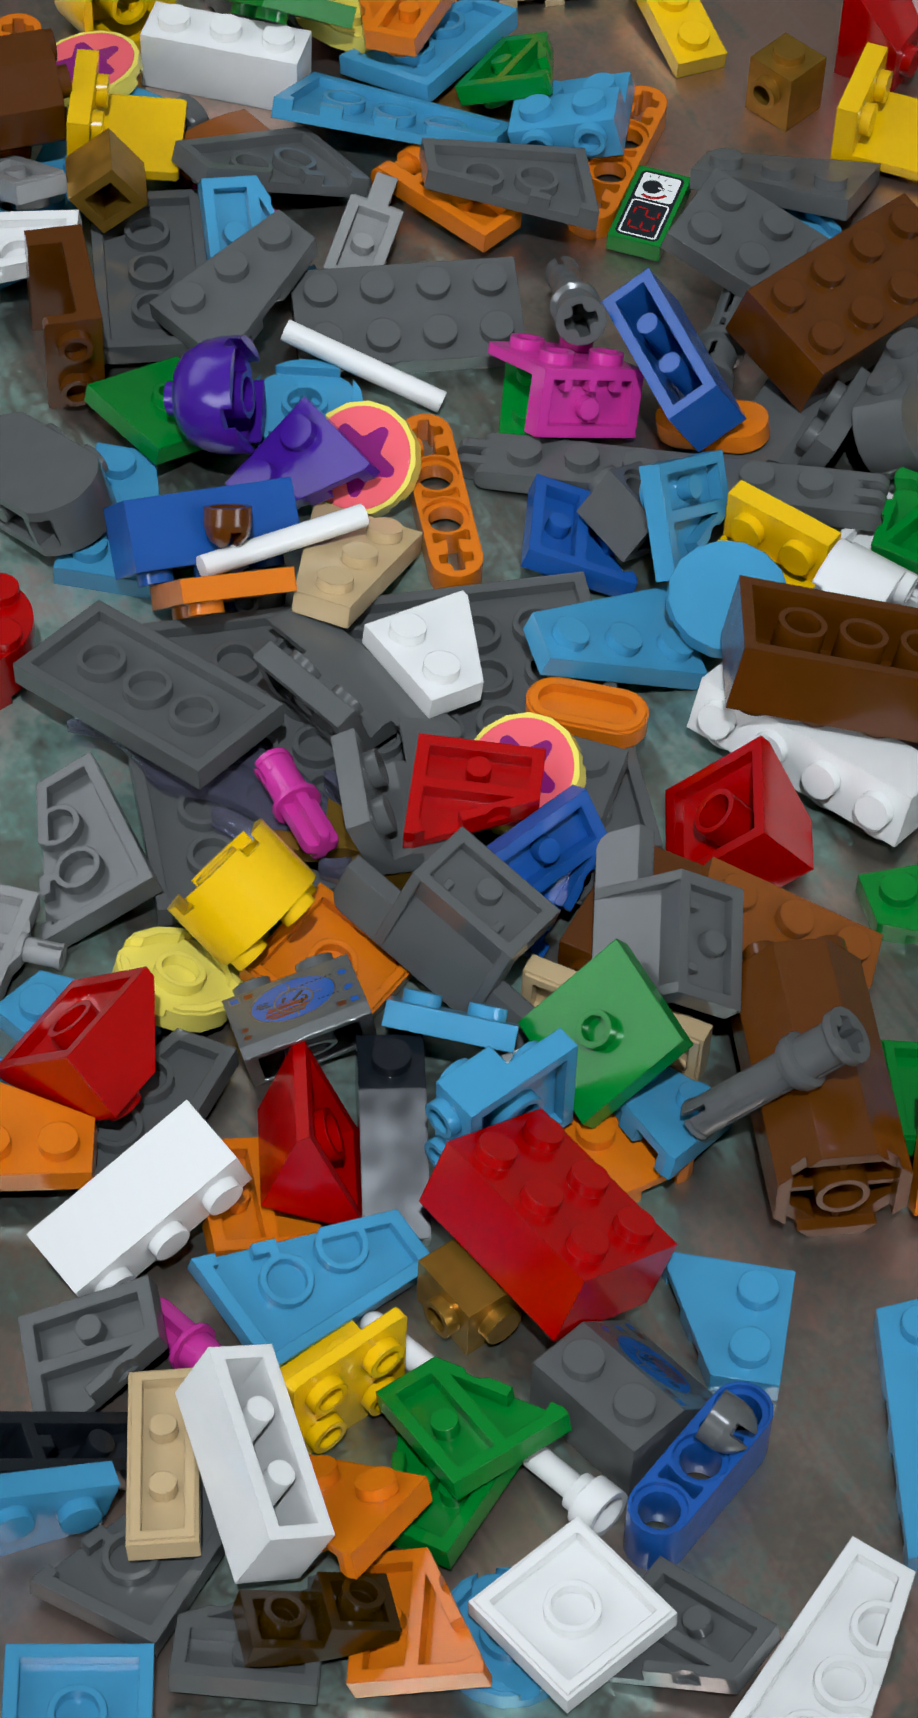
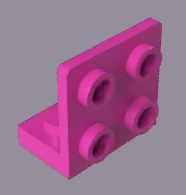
M512 333L510 342L489 341L488 354L532 374L524 432L534 437L635 438L644 376L639 367L623 360V352L610 348L593 347L594 342L588 345L577 346L566 342L562 337L559 338V343L545 342V338L527 333Z

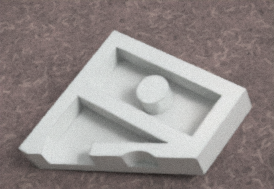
M463 590L364 625L362 638L364 646L429 719L481 700L484 681L469 599Z

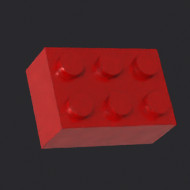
M542 1108L447 1141L419 1199V1202L553 1341L563 1338L583 1321H604L647 1303L678 1245L655 1222L654 1218L642 1209L609 1176L608 1172L596 1163L564 1131L563 1127Z

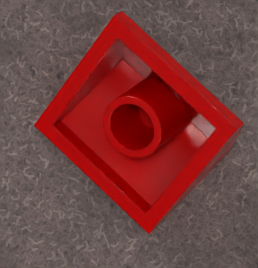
M303 1041L291 1046L257 1109L261 1207L329 1224L361 1218L362 1201L357 1127L308 1045Z

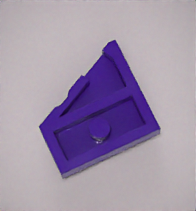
M304 396L225 484L228 486L291 477L298 510L303 506H315L334 497L332 489L358 477L364 482L370 481L381 471L316 404Z

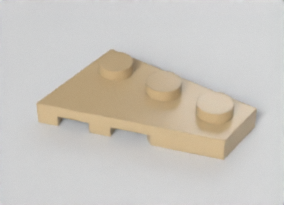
M321 502L313 506L311 519L344 508ZM368 516L369 525L365 528L304 547L296 579L297 591L293 593L292 612L348 629L421 553L423 532L404 527L399 521L392 518Z

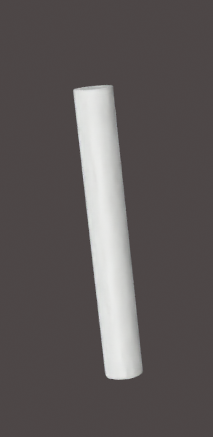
M290 319L280 338V341L438 413L447 393Z
M357 504L248 539L237 547L230 545L198 555L196 557L197 569L201 577L226 573L365 528L369 525L368 514L362 504Z

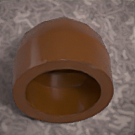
M213 504L203 506V525L206 536L219 548H225L229 543L236 547L242 545L251 533L252 506L246 504Z

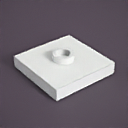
M579 1516L575 1517L468 1601V1614L567 1714L677 1625V1612Z

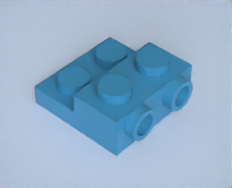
M602 72L586 78L563 81L553 79V93L550 96L535 94L525 99L514 100L507 132L510 143L585 148L587 159L624 155L635 92L631 72L616 74Z
M559 1028L540 1042L533 1040L524 1044L515 1052L509 1063L491 1046H488L469 1060L462 1058L452 1063L442 1073L439 1080L436 1081V1098L425 1105V1112L435 1129V1136L425 1142L424 1148L434 1168L447 1141L540 1108L563 1128L573 1122L578 1045Z

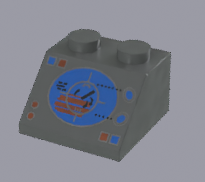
M329 952L311 956L295 966L296 973L271 982L269 976L250 979L232 990L233 997L222 1001L254 1088L274 1080L293 1045L305 1041L317 1062L321 1063L355 1050L356 1035H377L370 1006L347 954L337 958H333L332 953Z
M629 1320L583 1321L533 1362L529 1403L545 1410L550 1402L563 1406L569 1413L572 1431L563 1435L562 1438L629 1497L634 1487L700 1411L713 1393Z

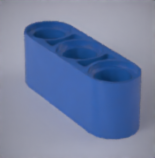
M735 1381L719 1388L634 1487L627 1503L623 1548L627 1558L637 1567L648 1571L659 1556L675 1565L681 1562L762 1464L768 1450L773 1421V1403L769 1395L761 1387L749 1382ZM726 1389L744 1400L753 1409L757 1418L756 1435L749 1430H736L733 1435L747 1446L745 1450L736 1454H722L695 1438L702 1423ZM692 1472L702 1473L710 1478L695 1479L687 1474ZM650 1521L662 1522L668 1525L669 1528L654 1529L645 1523Z

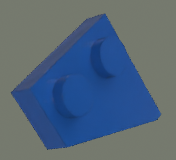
M536 474L528 490L521 567L536 571L543 576L584 571L588 588L609 596L634 592L637 586V577L634 571H622L614 556L615 553L576 512L591 493L588 490Z
M571 785L486 847L559 910L564 909L571 912L583 891L586 876L591 870L596 868V848L600 839L607 832L587 789ZM550 928L523 953L524 957L530 959L532 954L542 958L545 956L550 945L543 940Z

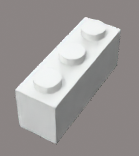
M156 1L140 34L143 86L272 110L274 96L311 74L312 31L289 27L285 24H273L241 18L232 14H220L189 8L180 4Z
M185 1100L26 1235L78 1297L134 1280L156 1260H165L176 1254L187 1243L190 1237L189 1232L210 1214H221L233 1206L242 1195L243 1186L252 1178L234 1153L190 1102Z
M272 1344L208 1347L175 1391V1395L235 1584L298 1579L332 1540L335 1533Z

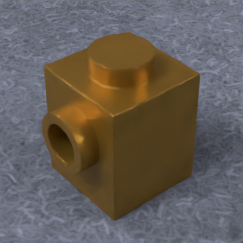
M784 33L750 57L745 107L782 131L787 132L820 108L827 57L788 33Z
M109 128L65 157L68 200L103 233H106L148 204L144 162Z
M455 1238L418 1260L417 1300L423 1306L429 1324L441 1337L447 1338L450 1336L466 1355L487 1342L489 1344H496L503 1341L521 1322L522 1308Z

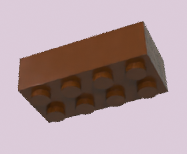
M903 193L746 291L725 329L799 412L828 395L838 380L845 384L853 379L861 367L867 370L876 364L893 334L909 327L918 329V207Z
M739 575L721 633L726 708L740 710L751 716L768 715L801 721L811 727L828 726L861 732L872 738L889 737L918 743V608Z

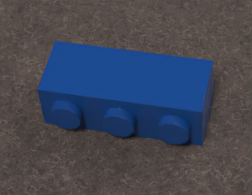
M649 267L601 301L666 417L698 452L747 419L679 301Z
M284 477L123 500L103 508L116 580L137 577L138 588L174 581V571L193 569L194 577H201L197 569L196 557L220 549L206 536L203 525V506L251 505L252 529L250 536L246 540L298 524L299 517L292 478ZM284 554L250 564L249 568L268 569L285 565Z

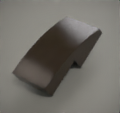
M317 1572L309 1591L239 1590L232 1607L245 1667L297 1665L349 1656L397 1641L402 1632L386 1573H363L356 1580L347 1578L341 1572Z

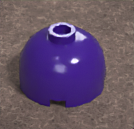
M231 335L203 340L183 354L174 370L173 381H167L165 384L164 406L168 416H175L177 426L191 444L208 452L225 455L252 454L255 449L249 443H258L262 440L266 417V392L264 380H253L250 363L260 362V358L251 338L245 335Z

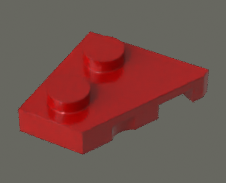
M419 733L403 832V848L413 849L447 840L462 826L470 833L519 821L539 809L546 749Z

